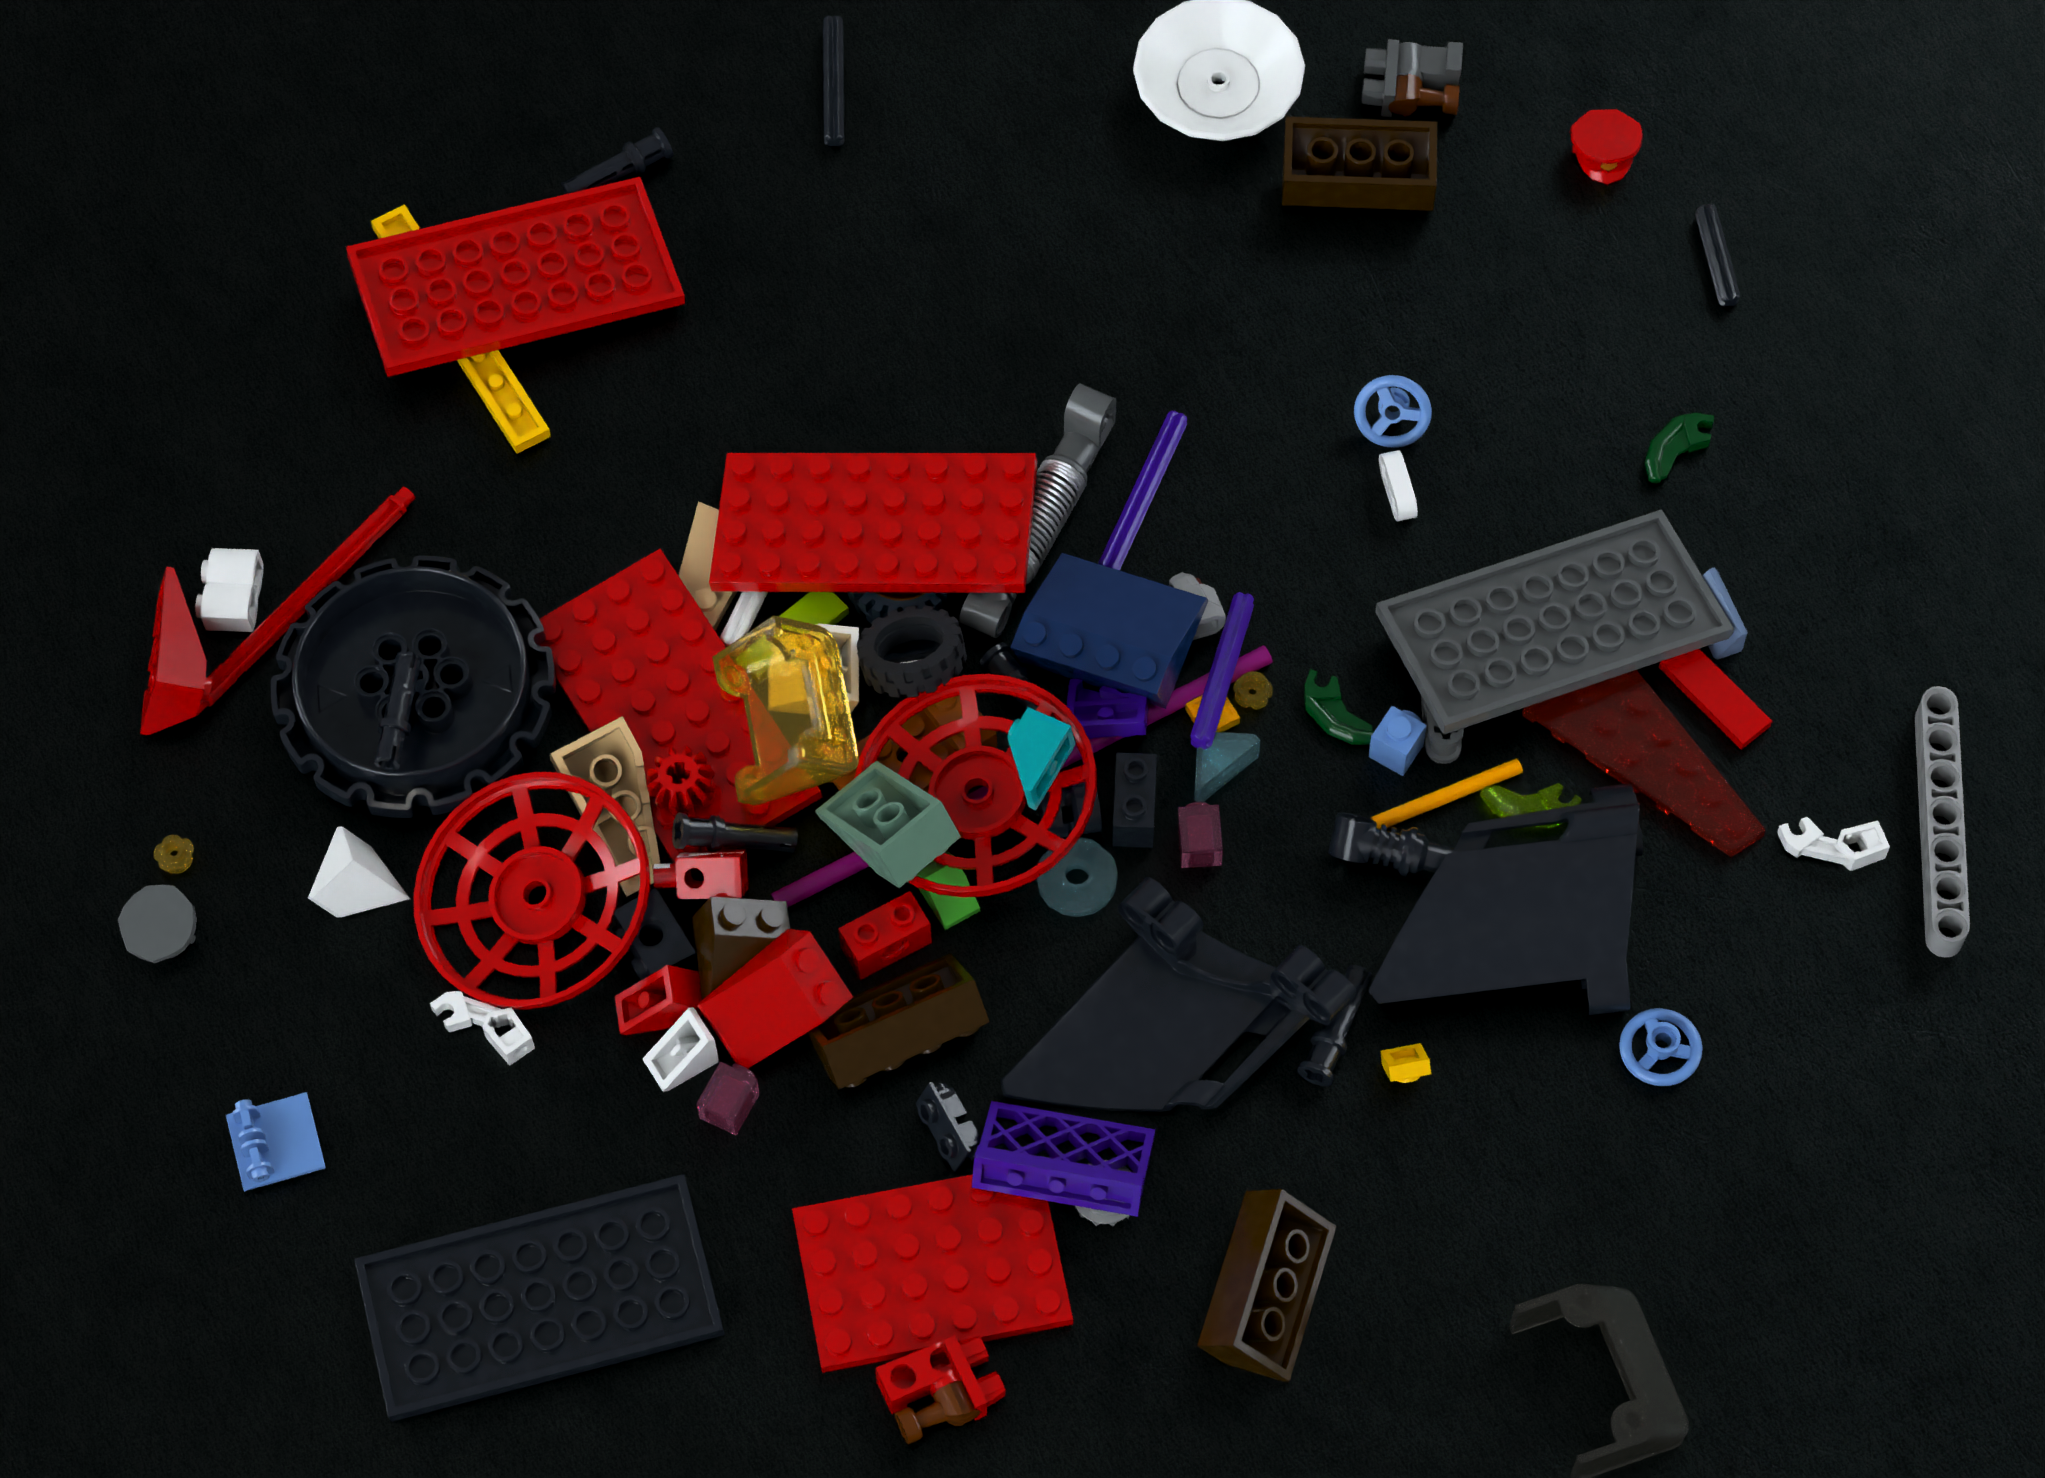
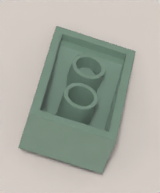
M877 760L815 810L818 817L877 874L898 888L915 878L919 871L936 857L945 853L961 837L941 801Z

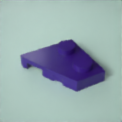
M1070 679L1067 707L1082 724L1088 739L1146 735L1148 720L1147 697L1133 693H1121L1117 689L1102 686L1099 690L1100 692L1083 688L1082 680Z

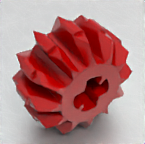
M687 745L681 754H677L674 748L669 747V757L665 759L655 755L654 762L657 768L647 769V777L651 781L647 786V790L650 796L656 797L655 803L661 810L669 806L671 814L676 816L681 808L685 807L686 811L693 815V804L697 802L700 805L707 806L708 799L705 794L715 792L716 787L714 781L711 780L715 776L713 766L706 764L707 759L702 752L693 755L691 748Z

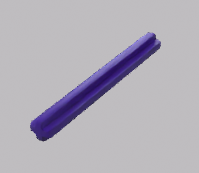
M1176 411L1168 412L1098 564L1120 571L1187 426V417L1184 414Z
M1237 592L1233 595L1190 735L1191 744L1195 748L1201 747L1206 750L1212 746L1254 608V598L1249 593Z

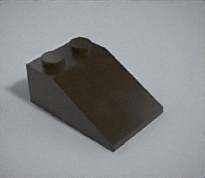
M710 897L694 914L692 920L702 1000L784 931L790 929L786 901ZM704 1016L705 1026L709 1031H714Z

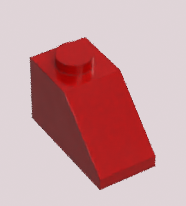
M666 965L616 995L615 1002L620 1034L631 1035L671 1028L688 1008L694 1007L698 1015L702 1016L703 1013L697 1006L702 1001L699 971Z

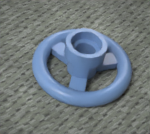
M1387 375L1370 381L1359 392L1354 405V417L1361 433L1371 442L1384 447L1397 448L1412 444L1425 433L1431 421V403L1426 392L1416 382L1403 376ZM1404 390H1407L1416 398L1420 408L1409 407V396ZM1377 392L1379 396L1378 409L1380 417L1371 426L1366 418V404L1369 398ZM1396 406L1399 408V411L1391 412L1387 407ZM1402 419L1418 421L1416 426L1406 434L1400 436H1387L1383 434L1391 423H1398Z
M1655 1008L1640 1012L1628 1021L1621 1033L1619 1047L1625 1066L1636 1078L1654 1086L1676 1085L1689 1078L1700 1064L1702 1057L1700 1035L1690 1020L1673 1010ZM1645 1025L1648 1033L1646 1037L1648 1050L1637 1061L1632 1051V1040L1636 1031ZM1677 1027L1685 1033L1690 1046L1680 1044L1681 1035ZM1664 1041L1668 1047L1661 1048L1655 1042ZM1670 1056L1687 1059L1686 1063L1679 1070L1672 1073L1659 1074L1649 1071L1658 1060H1664Z

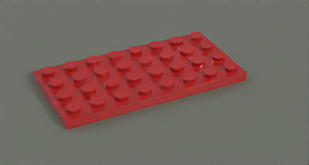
M641 177L346 247L347 257L387 377L685 304L684 292Z
M727 453L709 579L711 591L1025 593L1038 463L1036 453Z
M661 548L540 618L545 630L546 640L539 646L551 648L556 680L590 733L623 716L642 751L647 786L651 782L647 777V769L657 768L654 762L655 755L665 759L668 758L669 747L674 748L677 754H681L687 745L691 748L693 755L702 752L706 756V764L712 765L715 776L711 779L716 787L715 792L705 794L708 799L707 806L700 805L697 802L693 804V815L689 814L685 807L681 808V813H686L688 817L708 819L711 815H716L723 818L725 822L775 826L822 798L821 790ZM649 795L656 837L673 863H675L676 857L681 852L707 850L706 847L687 845L684 849H675L672 842V827L675 815L671 814L669 806L662 810L658 808L655 803L656 797ZM722 847L721 850H724V849H737V848H736V847ZM691 869V875L695 874L700 870Z

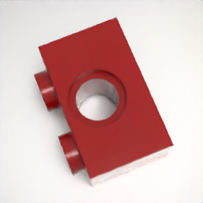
M911 891L838 928L840 947L860 980L932 943L930 922Z

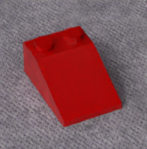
M787 929L700 1001L697 1006L740 1070L745 1071L822 1024L852 999L853 996L812 933L804 930Z

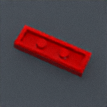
M1700 649L1660 662L1659 669L1741 750L1771 726L1772 720Z

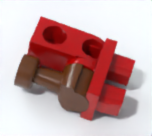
M953 1335L944 1339L942 1343L928 1346L876 1367V1382L891 1414H895L898 1427L908 1445L923 1437L922 1429L945 1421L954 1426H961L973 1419L976 1421L987 1416V1407L1005 1396V1387L996 1371L976 1380L971 1369L989 1361L987 1349L980 1336L958 1342L956 1336ZM929 1394L932 1395L934 1403L914 1413L912 1408L907 1407V1404Z

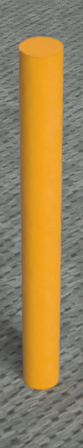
M1515 758L1372 816L1370 819L1376 821V828L1378 829L1381 828L1382 824L1387 825V828L1519 775L1523 773L1522 765Z

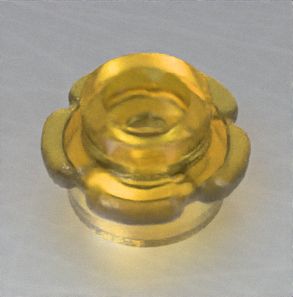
M1255 671L1243 674L1237 679L1233 687L1236 693V702L1243 708L1249 706L1254 710L1266 706L1268 703L1267 699L1271 698L1273 693L1272 685L1268 682L1267 678ZM1251 689L1256 690V694L1252 695L1249 693V691Z
M169 835L163 839L162 844H158L155 847L154 858L156 861H159V867L162 870L174 874L181 873L187 870L192 863L194 846L187 838L182 839L179 835ZM173 850L178 851L175 856L170 855Z

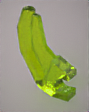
M1559 783L1542 789L1536 794L1524 796L1498 785H1494L1492 788L1486 786L1480 793L1481 798L1489 809L1500 817L1580 805L1582 798L1575 795L1571 802L1561 803L1558 797L1562 794L1563 786ZM1562 823L1534 827L1554 828Z

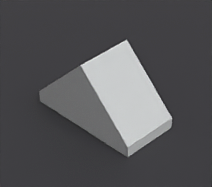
M693 1007L688 1008L645 1055L643 1061L662 1091L665 1092L718 1063L719 1059L715 1040Z

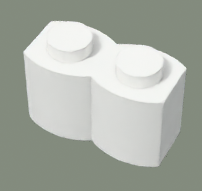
M212 548L209 559L203 560L201 579L205 587L203 594L197 595L195 611L197 618H201L206 630L253 632L257 618L258 597L263 579L264 563L259 550Z

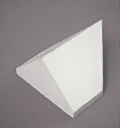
M337 827L308 899L338 918L409 900L410 897L369 844L344 827Z

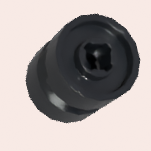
M1085 782L1072 785L1067 791H1064L1062 788L1059 812L1048 831L1061 838L1069 836L1082 810L1085 797ZM1050 792L1046 793L1039 805L1041 820L1048 806ZM1097 793L1092 814L1083 834L1102 832L1101 811ZM1070 805L1071 816H1062L1061 807Z

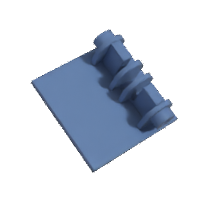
M307 1092L259 1106L252 1105L249 1099L241 1100L235 1103L236 1109L233 1113L226 1115L244 1191L326 1168Z

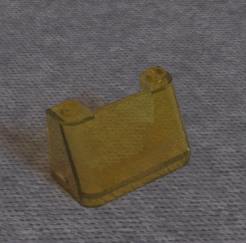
M773 615L712 657L717 683L720 688L730 695L744 699L755 766L746 765L737 771L735 775L738 802L760 805L842 778L857 768L859 755L836 640L826 628Z

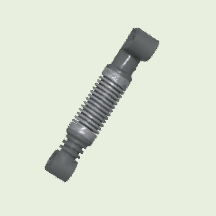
M1078 384L1068 400L1064 413V436L1056 447L1054 454L1045 458L1036 473L1026 585L1030 584L1032 579L1035 578L1077 500H1079L1087 484V472L1116 422V398L1083 384ZM969 593L961 609L959 622L988 636L998 638L1008 622L1012 604L1019 593Z

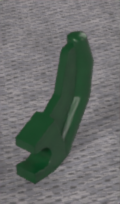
M1691 413L1677 416L1652 439L1645 459L1649 482L1656 484L1660 483L1661 479H1666L1676 457L1682 453L1709 447L1711 434L1701 433L1698 429L1706 428L1711 430L1714 421L1713 415Z
M1310 669L1304 687L1306 712L1328 735L1351 745H1370L1371 736L1374 733L1372 725L1346 710L1341 698L1338 678L1331 676L1329 685L1319 687L1315 684L1318 671Z

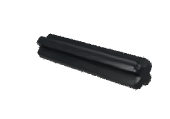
M1713 204L1701 205L1697 208L1695 216L1717 298L1722 307L1734 306L1739 303L1740 292L1717 207Z

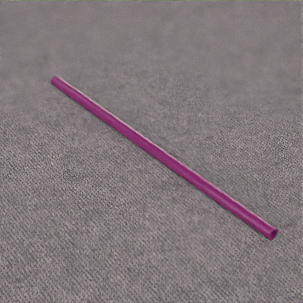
M1264 645L1238 658L1231 684L1272 663V657ZM1209 673L1173 690L1166 709L1148 703L1147 726L1184 708L1187 702L1203 695ZM1101 737L1089 739L1093 753L1125 737ZM1075 745L1061 769L1082 759L1077 745ZM983 786L967 794V797L973 800L982 799L986 796L989 789ZM854 851L771 893V900L786 901L788 908L869 867V865Z

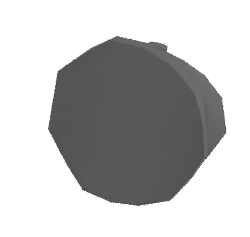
M173 885L145 886L128 900L118 918L121 936L127 952L152 963L174 958L182 953L189 944H193L196 939L194 935L197 922L195 907Z

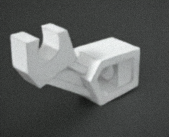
M1808 817L1800 820L1799 827L1803 832L1802 835H1794L1790 831L1788 823L1780 825L1777 831L1784 849L1796 858L1804 855L1843 864L1849 871L1885 859L1890 848L1878 821L1843 829L1838 840L1823 836L1824 833ZM1857 842L1861 852L1856 851L1854 853L1848 845Z
M462 991L446 992L430 1003L431 1009L436 1016L444 1010L454 1011L450 1018L443 1021L448 1032L470 1027L472 1023L483 1026L486 1039L509 1066L535 1049L531 1035L512 1007L501 1009L465 997ZM505 1025H510L513 1028L501 1037H498L494 1029Z

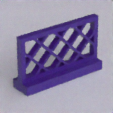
M991 1101L980 1145H977L974 1157L972 1188L1138 1217L1155 1129ZM997 1117L1015 1120L1018 1125L1005 1130L996 1120ZM1046 1125L1056 1127L1059 1132L1046 1137L1038 1128ZM1028 1133L1035 1142L1021 1147L1014 1138ZM1092 1133L1097 1134L1101 1139L1087 1144L1079 1135ZM1069 1140L1076 1149L1063 1154L1056 1145ZM1132 1140L1143 1142L1144 1144L1128 1151L1121 1142ZM1004 1144L1010 1151L993 1147ZM1110 1147L1117 1154V1157L1105 1162L1097 1153ZM1045 1151L1051 1158L1036 1156L1035 1154ZM1086 1158L1092 1165L1076 1162ZM1127 1165L1133 1172L1116 1169Z

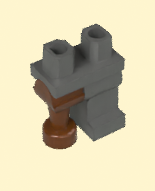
M1388 39L1387 49L1366 48L1364 73L1384 76L1383 80L1364 78L1361 103L1381 106V116L1392 117V113L1403 115V117L1410 116L1416 111L1418 106H1442L1443 114L1457 115L1463 43L1448 42L1447 48L1421 46L1413 42L1399 44V40Z

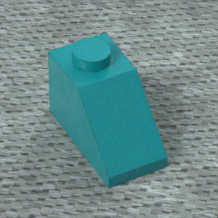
M1028 707L1022 718H1017L1012 723L1008 732V742L1028 806L1037 810L1076 743L1070 725Z

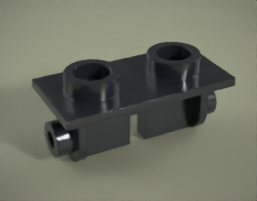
M929 1082L915 1104L918 1108L920 1119L929 1127L934 1136L941 1156L947 1159L955 1173L958 1172L967 1157L974 1161L977 1145H980L981 1137L972 1121L958 1125L956 1120L965 1118L967 1112L954 1088H949L946 1083L935 1087L933 1082Z

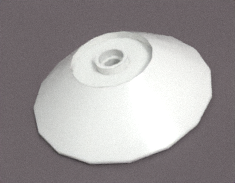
M1191 0L1182 2L1154 20L1138 42L1133 72L1140 98L1161 122L1189 137L1227 141L1256 135L1283 119L1301 93L1305 63L1297 37L1276 14L1249 0ZM1214 82H1222L1223 84L1216 85Z

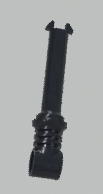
M1337 813L1328 853L1339 859L1356 863H1367L1369 857L1373 858V864H1378L1379 860H1382V866L1388 867L1390 862L1393 863L1392 868L1397 869L1400 875L1407 876L1408 872L1417 873L1422 869L1436 872L1446 855L1452 853L1455 848L1429 842L1424 834L1417 833V827H1411L1408 830L1401 829L1399 834L1396 833L1397 828L1391 827L1390 831H1386L1387 825L1383 824L1380 829L1376 828V821L1350 813Z

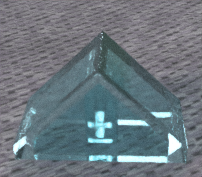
M1216 732L1210 748L1206 750L1201 747L1197 748L1194 800L1199 805L1202 804L1259 757L1261 739L1256 734Z

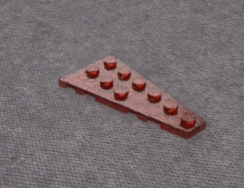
M1637 670L1523 708V717L1532 723L1537 721L1549 729L1554 738L1563 744L1568 742L1586 755L1588 761L1622 784L1631 783L1634 792L1637 794L1639 791L1656 802V807L1667 814L1671 812L1691 826L1693 832L1730 857L1764 837L1765 828Z

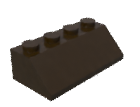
M1313 117L1285 118L1282 205L1433 211L1437 187V122Z
M950 953L853 996L852 999L826 1021L807 1033L828 1076L837 1088L841 1089L843 1087L851 1088L858 1086L868 1076L881 1070L889 1071L896 1069L906 1059L917 1054L934 1052L942 1046V1043L955 1037L970 1036L977 1032L980 1026L990 1021L975 980Z
M1282 1189L1246 1191L1197 1346L1227 1365L1280 1381H1290L1337 1226Z

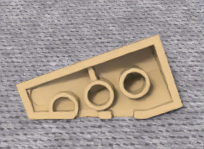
M622 716L551 753L550 760L557 772L582 778L600 787L624 808L635 822L644 841L649 860L651 885L654 883L653 866L654 864L661 863L649 792L647 790L643 756ZM567 791L582 816L590 799L581 794ZM603 808L593 830L609 847L616 866L637 858L634 846L624 827L612 813ZM640 875L619 883L626 897L639 891Z

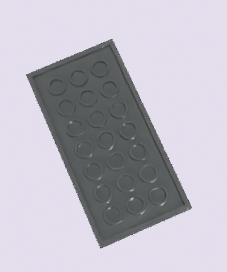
M1662 509L1378 602L1375 611L1443 735L1729 639L1734 630Z

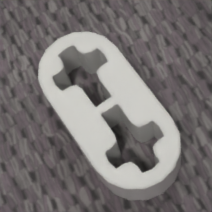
M1396 450L1380 454V472L1395 520L1398 522L1417 518L1416 498L1401 451Z

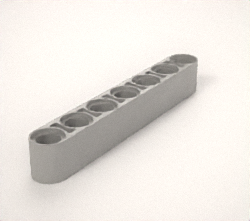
M1936 686L1926 690L1921 698L1915 715L1925 940L1927 947L1933 954L1947 958L1956 955L1962 948L1969 933L1970 917L1958 701L1951 690L1946 687ZM1929 708H1938L1944 714H1934L1929 710ZM1930 744H1940L1946 751L1935 750ZM1932 780L1943 781L1948 787H1938ZM1934 817H1944L1950 824H1940ZM1935 854H1946L1951 858L1952 862L1941 861ZM1937 891H1947L1954 899H1944ZM1939 929H1950L1955 933L1956 937H1946Z

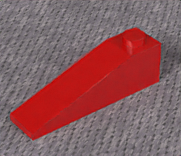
M166 567L158 593L153 637L155 638L148 664L150 676L148 690H145L142 708L140 734L151 735L196 717L200 702H208L211 692L212 678L206 677L207 660L175 569L171 567Z

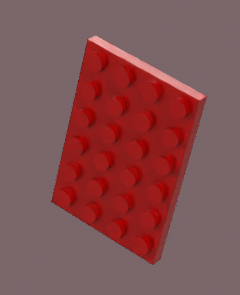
M973 1174L792 1208L822 1373L901 1358L928 1346L942 1343L944 1339L953 1335L956 1336L958 1342L980 1336L982 1341L985 1342L1073 1325V1316L1048 1201L972 1188Z

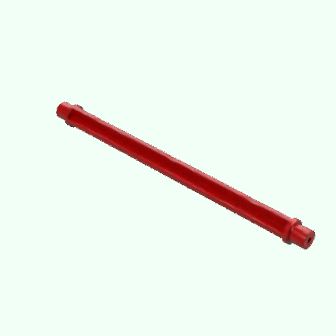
M403 486L394 496L390 495L230 654L229 658L208 676V678H212L208 702H200L196 716L207 706L211 707L288 630L289 626L305 613V606L310 600L332 582L337 581L378 538L407 512L406 508L415 500L414 494L408 488Z

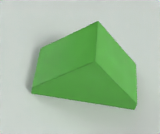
M934 861L930 862L917 874L920 878L938 884L961 887L970 886L963 869L951 868ZM919 888L945 930L980 911L976 897L940 895Z

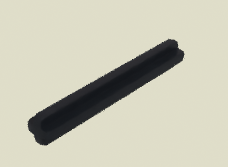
M826 16L823 19L824 143L829 147L841 146L844 143L843 19L840 16Z

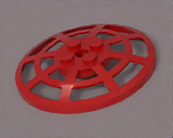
M995 674L962 675L951 678L945 684L946 686L943 683L936 687L937 690L927 694L924 691L918 693L916 697H907L886 714L870 734L859 756L854 778L878 759L882 748L889 739L908 753L897 774L909 781L918 763L931 771L933 774L930 779L928 793L942 802L958 830L960 838L974 840L976 858H963L943 853L933 861L951 868L976 870L977 886L961 887L938 884L920 878L917 875L908 882L918 888L940 895L981 897L1007 892L1032 882L1052 869L1070 852L1083 834L1093 811L1097 793V768L1091 743L1082 724L1072 711L1053 694L1033 683L1011 676ZM976 693L1006 694L1030 701L1038 706L1036 711L1050 717L1054 716L1057 720L1071 726L1075 743L1082 756L1083 765L1058 773L1048 790L1050 792L1048 806L1038 825L1021 815L1027 799L1011 748L1009 747L1004 752L994 747L982 746L980 730L1001 731L1008 734L1014 721L1002 717L979 716ZM960 696L962 719L954 720L936 728L925 735L920 741L901 727L909 718L926 707L947 698ZM964 732L966 748L950 754L944 760L931 751L934 746L943 740ZM1085 782V797L1082 810L1074 829L1066 840L1048 831L1059 812L1062 788ZM981 785L989 789L986 796L982 799L973 800L967 797L969 790L975 786ZM1009 828L1026 837L1024 841L1012 849L992 856L991 837L997 836ZM1036 844L1053 852L1047 859L1029 871L1008 880L994 883L993 867L1019 858Z
M531 772L513 775L487 785L472 794L448 815L430 840L419 865L414 888V919L420 942L428 959L438 972L458 990L462 991V993L477 1001L503 1009L512 1007V1009L528 1010L549 1007L572 999L593 987L612 971L627 953L639 932L647 909L650 890L649 860L645 844L635 822L624 808L600 787L582 778L559 772ZM536 789H562L581 794L590 800L578 821L561 814H534L529 791ZM513 795L518 818L494 830L478 847L458 834L466 823L483 809L500 799ZM603 808L612 813L624 827L634 846L637 858L616 866L609 847L593 830ZM557 827L569 830L572 834L562 851L540 845L537 828ZM521 832L523 850L511 855L503 863L489 855L504 840ZM587 841L598 853L605 871L584 877L574 861ZM448 847H450L468 860L458 882L456 907L432 910L431 897L434 879L441 859ZM479 868L493 876L489 888L488 901L470 904L472 885ZM640 875L637 906L630 926L621 939L608 931L617 908L619 883ZM538 886H545L546 896L543 901L534 905L530 904L529 895L531 891ZM607 887L605 907L601 919L596 924L582 915L587 893ZM493 917L496 924L505 933L489 951L478 938L472 921ZM458 923L466 944L481 960L465 978L456 972L444 956L436 939L434 926ZM572 928L587 937L586 941L572 953L556 960L554 940L562 937ZM518 941L526 944H537L539 965H517L506 962L504 959ZM597 944L612 952L606 961L588 977L557 993V972L578 963ZM494 970L515 977H540V998H505L490 994L478 987Z

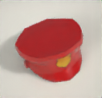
M1617 109L1590 110L1579 118L1570 129L1571 142L1573 144L1572 151L1576 153L1581 168L1593 181L1606 185L1619 181L1626 175L1643 141L1640 123Z

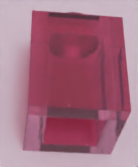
M1193 802L1186 805V807H1178L1177 826L1181 868L1221 866L1223 847L1219 805Z
M720 1062L696 1103L699 1118L731 1134L737 1135L760 1094L758 1081L754 1073L739 1064H733L731 1067Z

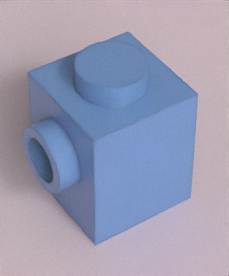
M1391 706L1371 736L1368 757L1404 776L1424 745L1427 725L1422 723V720L1413 712L1408 710L1401 711Z

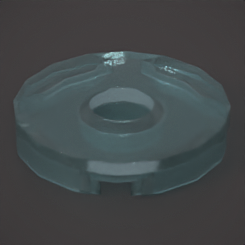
M1079 838L1066 856L1052 869L1037 878V884L1041 897L1049 907L1063 915L1080 917L1094 914L1109 903L1115 894L1118 872L1114 858L1109 851L1107 853L1105 849L1101 848V844L1092 839ZM1048 850L1046 854L1044 853L1039 863L1047 859L1053 852ZM1072 869H1082L1089 877L1082 884H1073L1066 879V875Z

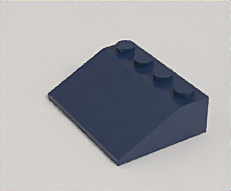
M1061 553L1025 610L1010 648L1021 663L1071 679H1079L1083 683L1099 688L1106 686L1117 689L1121 693H1133L1147 697V703L1166 709L1208 599Z

